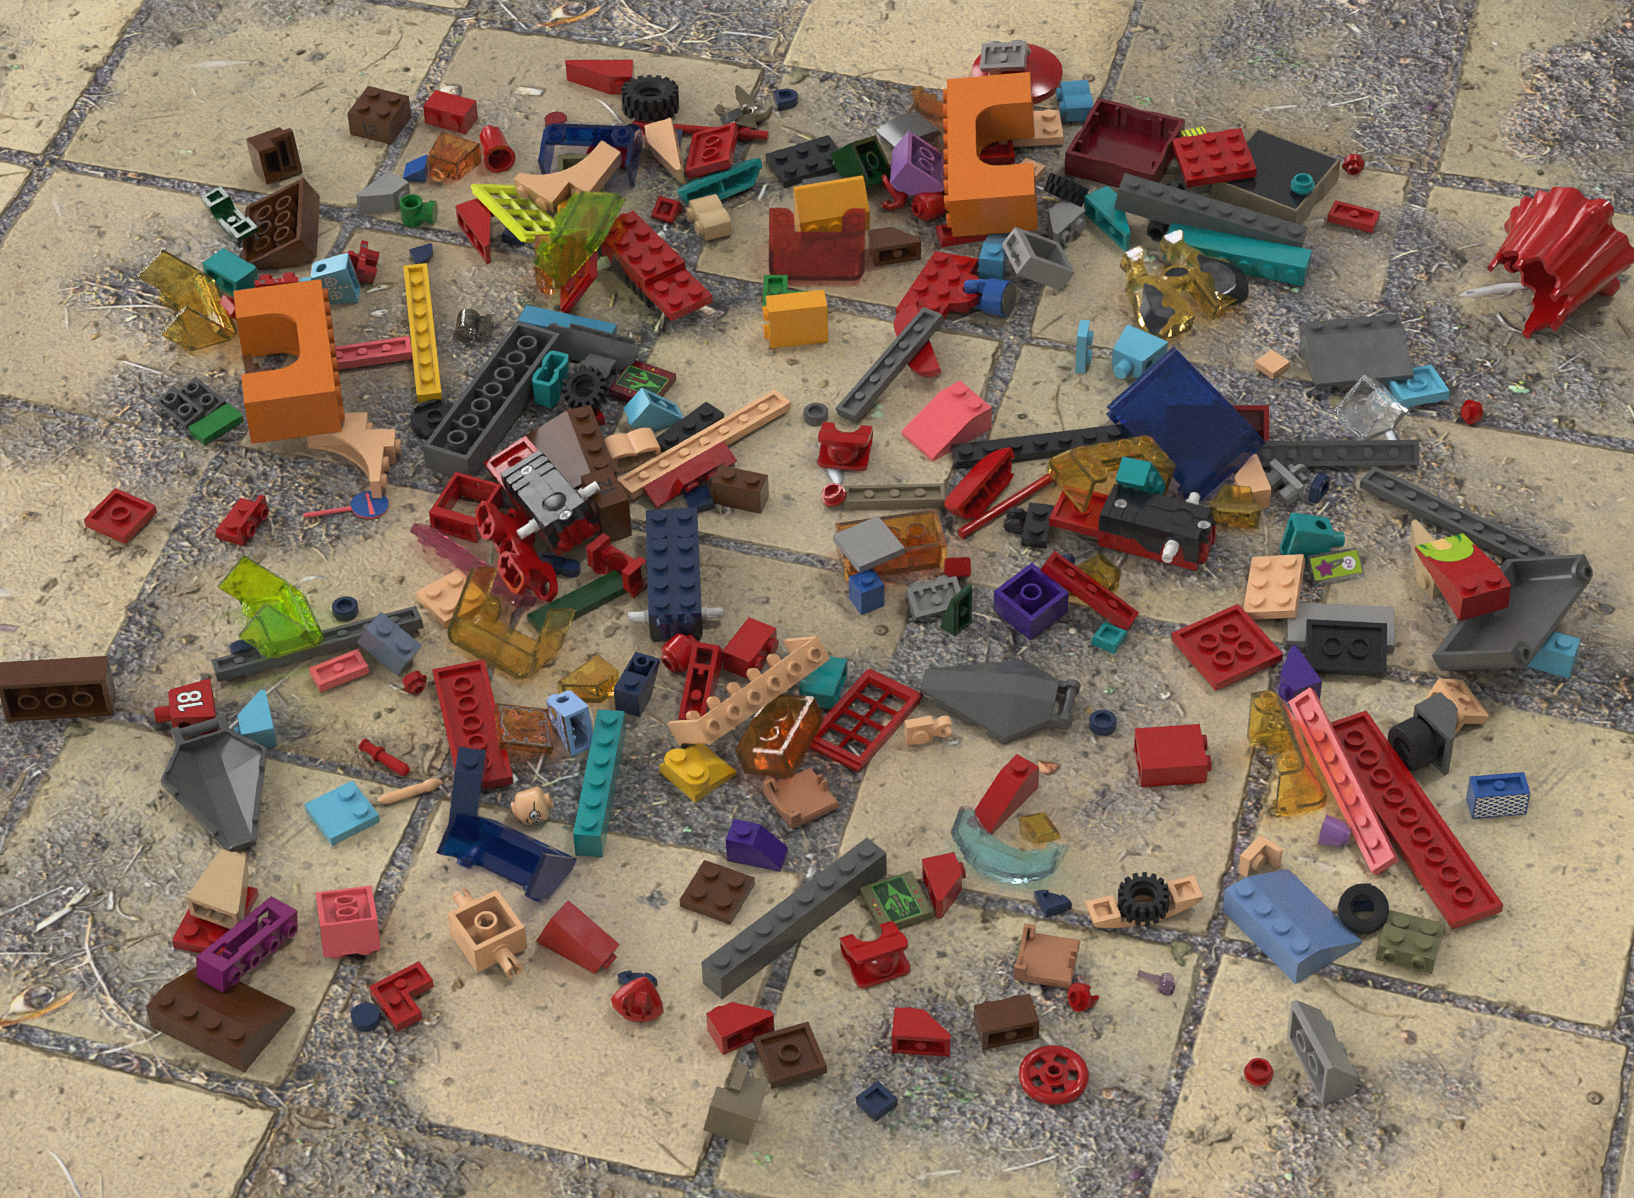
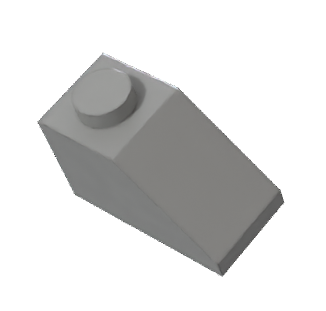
M390 171L386 172L356 194L358 212L362 215L396 212L400 209V199L410 194L409 182Z

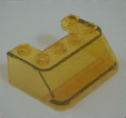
M1143 435L1072 448L1051 457L1047 466V472L1083 513L1087 511L1095 484L1105 482L1110 471L1118 470L1122 457L1140 458V460L1152 462L1165 482V490L1162 496L1167 494L1176 465L1153 438Z

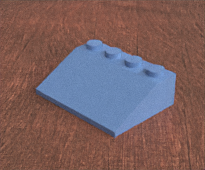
M1289 869L1248 876L1224 890L1223 912L1295 984L1362 944V941L1345 927L1341 920Z

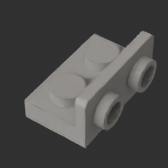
M1022 40L1003 43L1000 41L983 43L980 70L982 72L1026 70L1027 55H1031V49L1027 42Z
M943 575L933 579V582L923 584L920 581L910 584L903 597L905 601L909 602L915 621L945 613L951 598L959 593L961 589L956 576L948 578L947 575Z

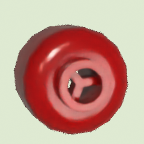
M922 192L915 195L911 206L913 214L923 222L942 217L946 212L944 205L945 194L942 192Z
M680 633L675 634L661 648L662 656L660 659L671 672L675 673L678 671L684 673L688 670L693 641H698L690 634L687 636Z

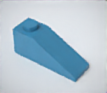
M1010 233L988 234L979 257V279H1004L1009 258L1002 243Z

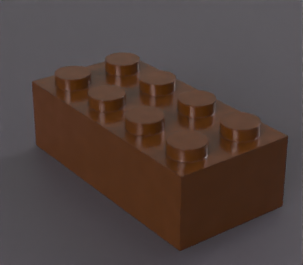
M108 656L0 662V700L6 722L114 715L116 689Z

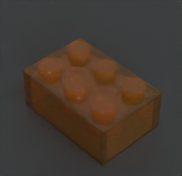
M781 694L756 712L735 749L745 774L793 777L824 721L815 697Z

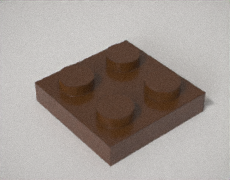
M704 860L679 899L680 907L731 925L753 889L755 877Z
M809 1022L753 1037L754 1047L771 1089L827 1073V1065Z

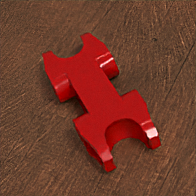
M482 500L475 512L477 529L484 540L492 541L500 556L497 562V569L502 580L513 593L523 595L524 591L529 588L540 600L552 602L558 594V582L552 565L548 562L540 561L533 547L535 532L523 540L516 532V530L529 523L525 515L520 510L510 508L507 515H504L493 503ZM487 509L488 517L484 520V513ZM549 582V591L546 594L545 585Z

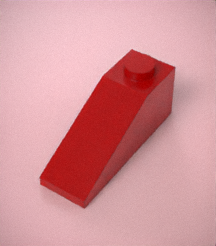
M633 59L565 60L567 81L610 95L622 94L621 88L624 86V83L626 81L629 82L631 78H635Z
M478 198L456 205L457 224L485 263H491L492 218L494 214Z
M693 641L678 716L679 720H687L686 714L689 711H697L701 717L709 712L706 701L708 697L715 694L723 662V650L720 645Z
M1016 754L1000 770L967 820V825L989 838L1038 789L1039 766Z

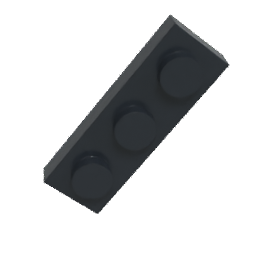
M708 402L703 403L656 438L661 452L669 450L724 418V413Z

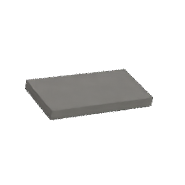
M1299 603L1297 618H1287V647L1296 645L1297 647L1305 648L1306 620L1316 619L1387 623V652H1394L1395 650L1394 607Z

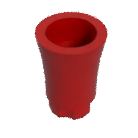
M492 125L482 128L479 137L485 167L494 173L509 170L514 165L516 156L507 143L503 132L499 127Z

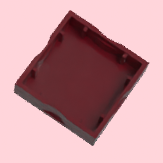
M1097 98L1087 115L1084 126L1077 132L1065 152V174L1116 188L1120 187L1124 173L1160 183L1176 156L1172 146V139L1181 138V131L1185 130V119L1157 112L1144 111L1126 104Z

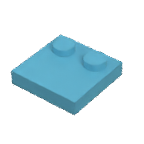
M1432 364L1412 368L1414 379L1385 382L1402 408L1449 399L1450 391Z
M353 780L304 804L305 811L332 846L380 822L379 814Z

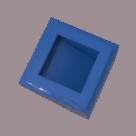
M423 155L406 163L403 179L406 181L426 182L429 171L428 155Z

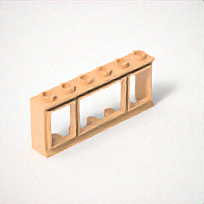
M818 636L784 640L783 642L790 655L781 660L777 654H769L766 661L770 669L762 675L757 668H749L747 670V677L750 683L742 689L737 682L728 683L727 691L731 697L722 703L716 696L708 697L706 703L710 711L701 717L697 711H689L686 714L687 720L668 722L667 725L679 746L681 747L685 743L711 745L830 660Z

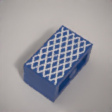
M1524 772L1469 776L1466 800L1472 819L1527 814L1530 790Z

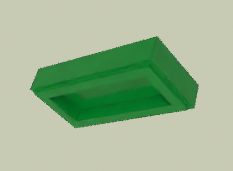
M227 403L188 427L189 433L203 445H206L244 422L243 414Z

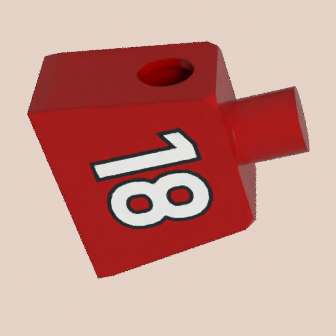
M205 679L171 689L168 692L169 705L154 708L156 724L171 721L173 728L179 727L181 729L214 719L216 711L210 679ZM214 729L198 735L210 734L218 731V729Z

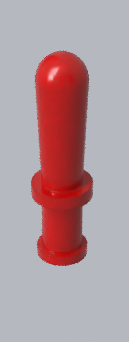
M367 738L360 742L359 750L371 755L373 761H380L400 776L409 774L410 768L408 764L385 752V748L382 746H375Z

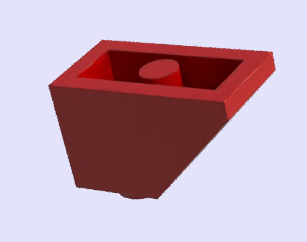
M955 852L922 859V879L937 919L943 918L962 891V879L966 878L963 862H958Z
M730 1002L723 1006H717L706 1013L707 1031L723 1055L752 1043L755 1036L775 1031L774 1014L770 1010Z
M895 1007L892 1028V1053L950 1057L951 1034L924 1009Z

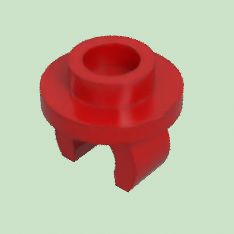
M1074 983L1070 986L1068 1002L1074 1011L1082 1012L1088 1008L1095 1007L1100 997L1098 995H1091L1090 985Z

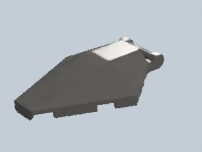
M1022 659L925 669L919 694L923 693L936 700L939 708L970 726L974 723L987 730L986 735L1005 745L1024 737V735L1032 734L1034 730L1049 726L1060 729L1071 728L1074 701L1076 695L1079 694L1081 684L1073 679L1059 680ZM1057 693L1065 694L1061 713L1058 715L1053 714Z
M223 713L215 715L214 719L181 729L179 727L170 729L175 748L160 780L161 786L227 851L236 852L255 846L257 843L266 767V747L231 730ZM219 728L220 730L187 741L183 740L185 738L205 733L214 729Z

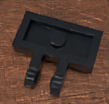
M1029 502L1027 512L1022 508L1011 507L1006 512L1008 520L1006 519L1003 527L1007 532L1022 535V546L1047 549L1051 530L1049 517L1055 505Z

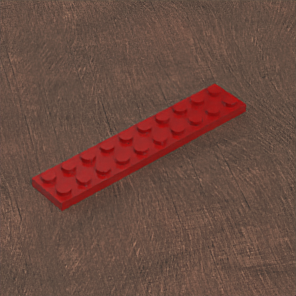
M1367 710L1331 722L1385 833L1451 929L1453 930L1502 912L1503 903Z

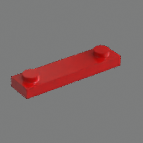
M1056 551L1050 555L1040 571L1108 619L1116 627L1127 631L1140 613Z

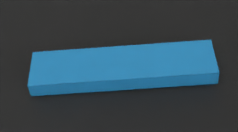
M526 305L518 319L520 322L547 330L549 324L552 323L568 328L569 323L613 334L617 332V324Z

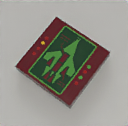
M636 360L631 366H627L609 388V395L629 402L641 388H644L663 397L676 381V373Z

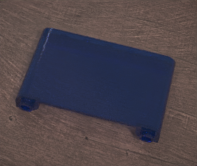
M1174 346L1106 406L1109 410L1106 413L1109 419L1115 425L1120 422L1176 480L1180 485L1177 490L1186 500L1191 492H1196L1200 495L1198 502L1203 500L1266 443L1250 423Z

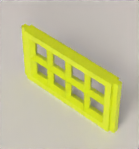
M471 184L472 193L521 242L566 243L569 239V234L545 210L540 209L533 200L521 197L516 192L515 185ZM509 196H515L517 199H511ZM513 217H518L521 220H515ZM524 228H530L532 231H526Z

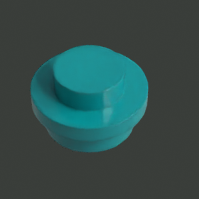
M1306 173L1295 175L1291 181V189L1300 195L1311 193L1315 187L1312 176Z

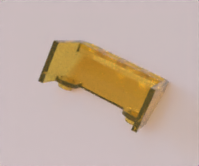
M161 249L137 274L139 279L156 288L159 294L158 299L164 305L175 307L177 315L161 330L160 334L178 344L181 349L195 351L231 341L237 335L232 318L225 314L224 307L219 303L222 295L218 285L206 273Z
M471 567L448 627L447 634L450 642L479 659H484L485 662L516 679L531 678L561 649L576 610L572 608L549 609L537 641L498 621L502 609L501 602L496 596L489 593L498 569L495 567Z

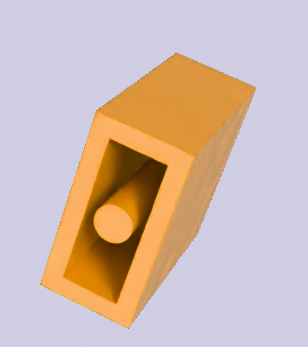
M824 290L766 296V306H762L763 321H767V324L763 325L764 339H769L770 349L828 342V307Z

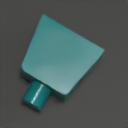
M1290 513L1279 549L1281 555L1304 554L1305 564H1310V558L1329 555L1331 547H1343L1345 535L1343 532H1334L1331 522L1327 517Z

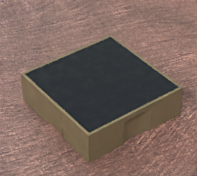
M1257 128L1246 140L1257 168V177L1212 184L1211 198L1302 225L1310 215L1313 207L1338 182L1341 159ZM1306 173L1312 176L1315 183L1314 190L1305 195L1294 192L1291 189V181L1295 175Z

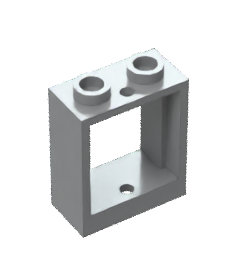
M1015 227L1002 243L1018 276L1062 290L1074 274L1059 242Z

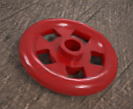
M1048 1045L1037 1048L1027 1054L1019 1068V1081L1026 1094L1034 1100L1048 1105H1061L1077 1099L1085 1091L1089 1081V1071L1083 1058L1075 1051L1063 1046ZM1059 1057L1067 1060L1066 1065L1054 1061L1055 1058ZM1039 1060H1043L1045 1064L1040 1069L1033 1066ZM1056 1071L1058 1074L1053 1075L1049 1072ZM1069 1072H1077V1081L1068 1080ZM1037 1077L1043 1083L1039 1087H1036L1032 1082ZM1063 1086L1065 1090L1062 1093H1053L1051 1088Z

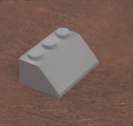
M1298 1000L1291 1001L1287 1039L1322 1104L1355 1095L1357 1082L1360 1080L1359 1072L1354 1064H1350L1344 1044L1338 1042L1332 1022L1326 1020L1320 1009Z

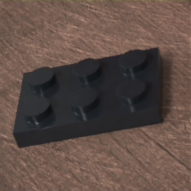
M829 135L765 154L767 164L784 188L800 184L802 179L838 172L830 156V153L838 150V147Z
M1307 619L1305 658L1316 673L1385 677L1387 665V623Z

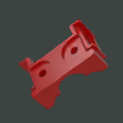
M604 533L585 547L587 551V565L593 569V572L595 574H608L616 570L617 573H621L623 589L630 592L631 597H637L648 587L641 574V567L647 560L640 556L637 559H633L611 545L610 537Z

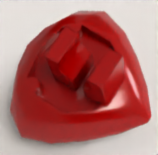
M647 977L637 978L625 984L610 999L613 1009L632 1022L642 1023L656 1020L664 1013L660 995Z

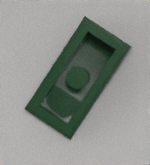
M970 584L951 598L941 622V628L953 636L972 623V586Z

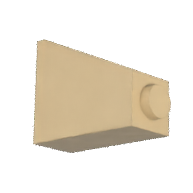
M224 849L218 852L187 895L191 915L229 929L244 919L249 881L246 857L237 852H230Z

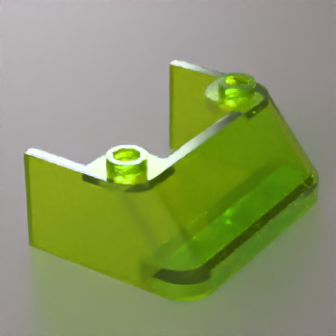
M243 555L218 584L219 589L239 600L242 606V613L251 619L238 634L239 638L258 648V651L266 658H279L315 648L324 640L325 637L306 596L297 587L247 556Z

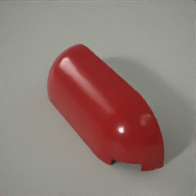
M916 303L905 307L895 317L893 327L897 337L918 314L919 311ZM930 340L924 344L907 364L915 374L921 377L933 378L942 373Z
M1012 447L990 453L971 469L944 502L945 507L950 513L959 518L971 519L979 517L1014 476V473H1011L1012 459L1015 458Z

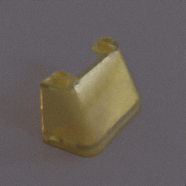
M1273 691L1251 693L1247 729L1250 746H1255L1256 743L1262 744L1266 748L1267 754L1281 753L1276 761L1279 777L1277 796L1273 800L1272 806L1276 818L1321 810L1325 807L1327 792L1310 746L1299 723L1277 693Z

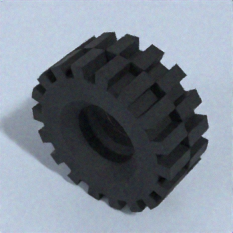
M641 75L637 76V79H629V82L626 81L621 88L622 111L624 115H628L629 119L635 118L637 122L644 120V123H649V121L658 122L660 119L672 118L674 114L678 113V84L674 80L670 81L668 77L661 78V75H656V77L647 75V77H643Z

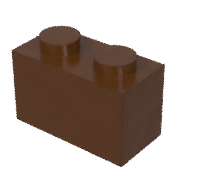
M720 465L712 480L714 504L761 514L769 498L768 475Z
M1030 994L1015 995L1007 999L985 1001L974 1005V1025L982 1050L1039 1039L1040 1021Z

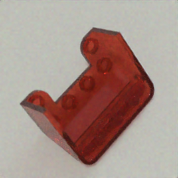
M779 207L769 208L770 275H788V280L856 281L863 276L866 255V208H851L847 210L842 218V232H795V217L791 210Z

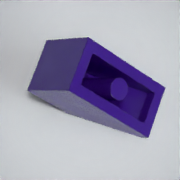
M1296 645L1292 646L1280 674V683L1277 688L1280 698L1288 703L1291 699L1311 687L1320 699L1322 680Z
M733 819L726 837L727 861L781 872L788 853V847L761 824Z

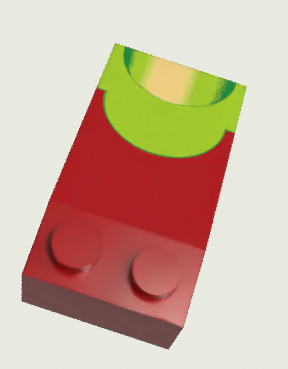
M1463 533L1415 546L1416 553L1459 621L1508 608L1511 584L1501 569Z

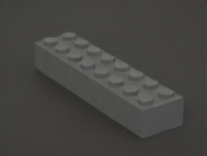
M520 321L514 323L423 445L426 468L453 476L455 472L473 477L484 464L483 462L486 461L534 395L533 375L542 367L545 355L552 350L562 353L560 333Z

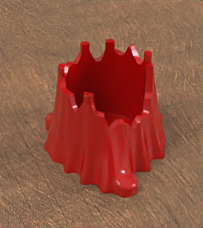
M1552 187L1550 192L1538 190L1534 195V199L1524 196L1520 201V206L1512 208L1509 219L1504 223V230L1508 236L1492 262L1487 266V269L1492 272L1499 264H1504L1505 270L1509 273L1514 274L1519 271L1521 284L1533 291L1534 298L1531 305L1534 310L1524 325L1522 335L1525 338L1529 339L1535 332L1548 326L1555 332L1594 295L1599 294L1605 297H1613L1620 289L1621 285L1616 276L1628 270L1631 264L1634 263V248L1630 245L1627 235L1618 231L1613 226L1614 207L1607 200L1602 198L1589 200L1574 187Z

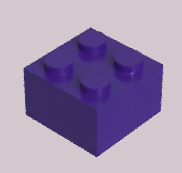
M1031 562L994 591L993 610L1031 641L1068 612L1069 592Z

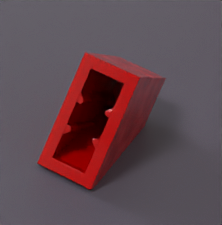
M569 900L549 920L536 940L544 947L594 974L602 966L606 970L617 958L614 952L620 945Z

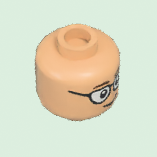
M537 786L517 792L514 801H511L516 821L522 822L526 826L548 820L550 809L554 808L550 793H544Z

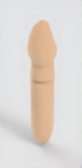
M428 779L423 783L383 794L377 799V802L379 804H390L416 796L417 794L431 792L442 785L443 782L440 779Z

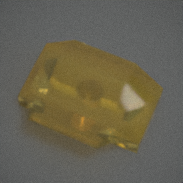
M1223 484L1215 498L1209 501V508L1213 511V519L1217 522V526L1259 529L1261 505L1255 500L1251 487Z

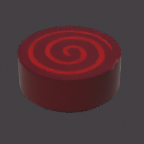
M551 112L544 118L545 128L550 132H561L568 126L567 116L562 112Z

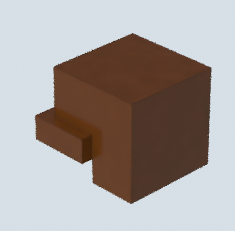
M281 127L246 138L253 170L266 185L303 172L294 133L291 128L283 130Z

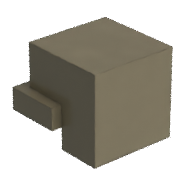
M737 1063L729 1089L716 1087L703 1130L749 1145L769 1082L746 1075L749 1067Z

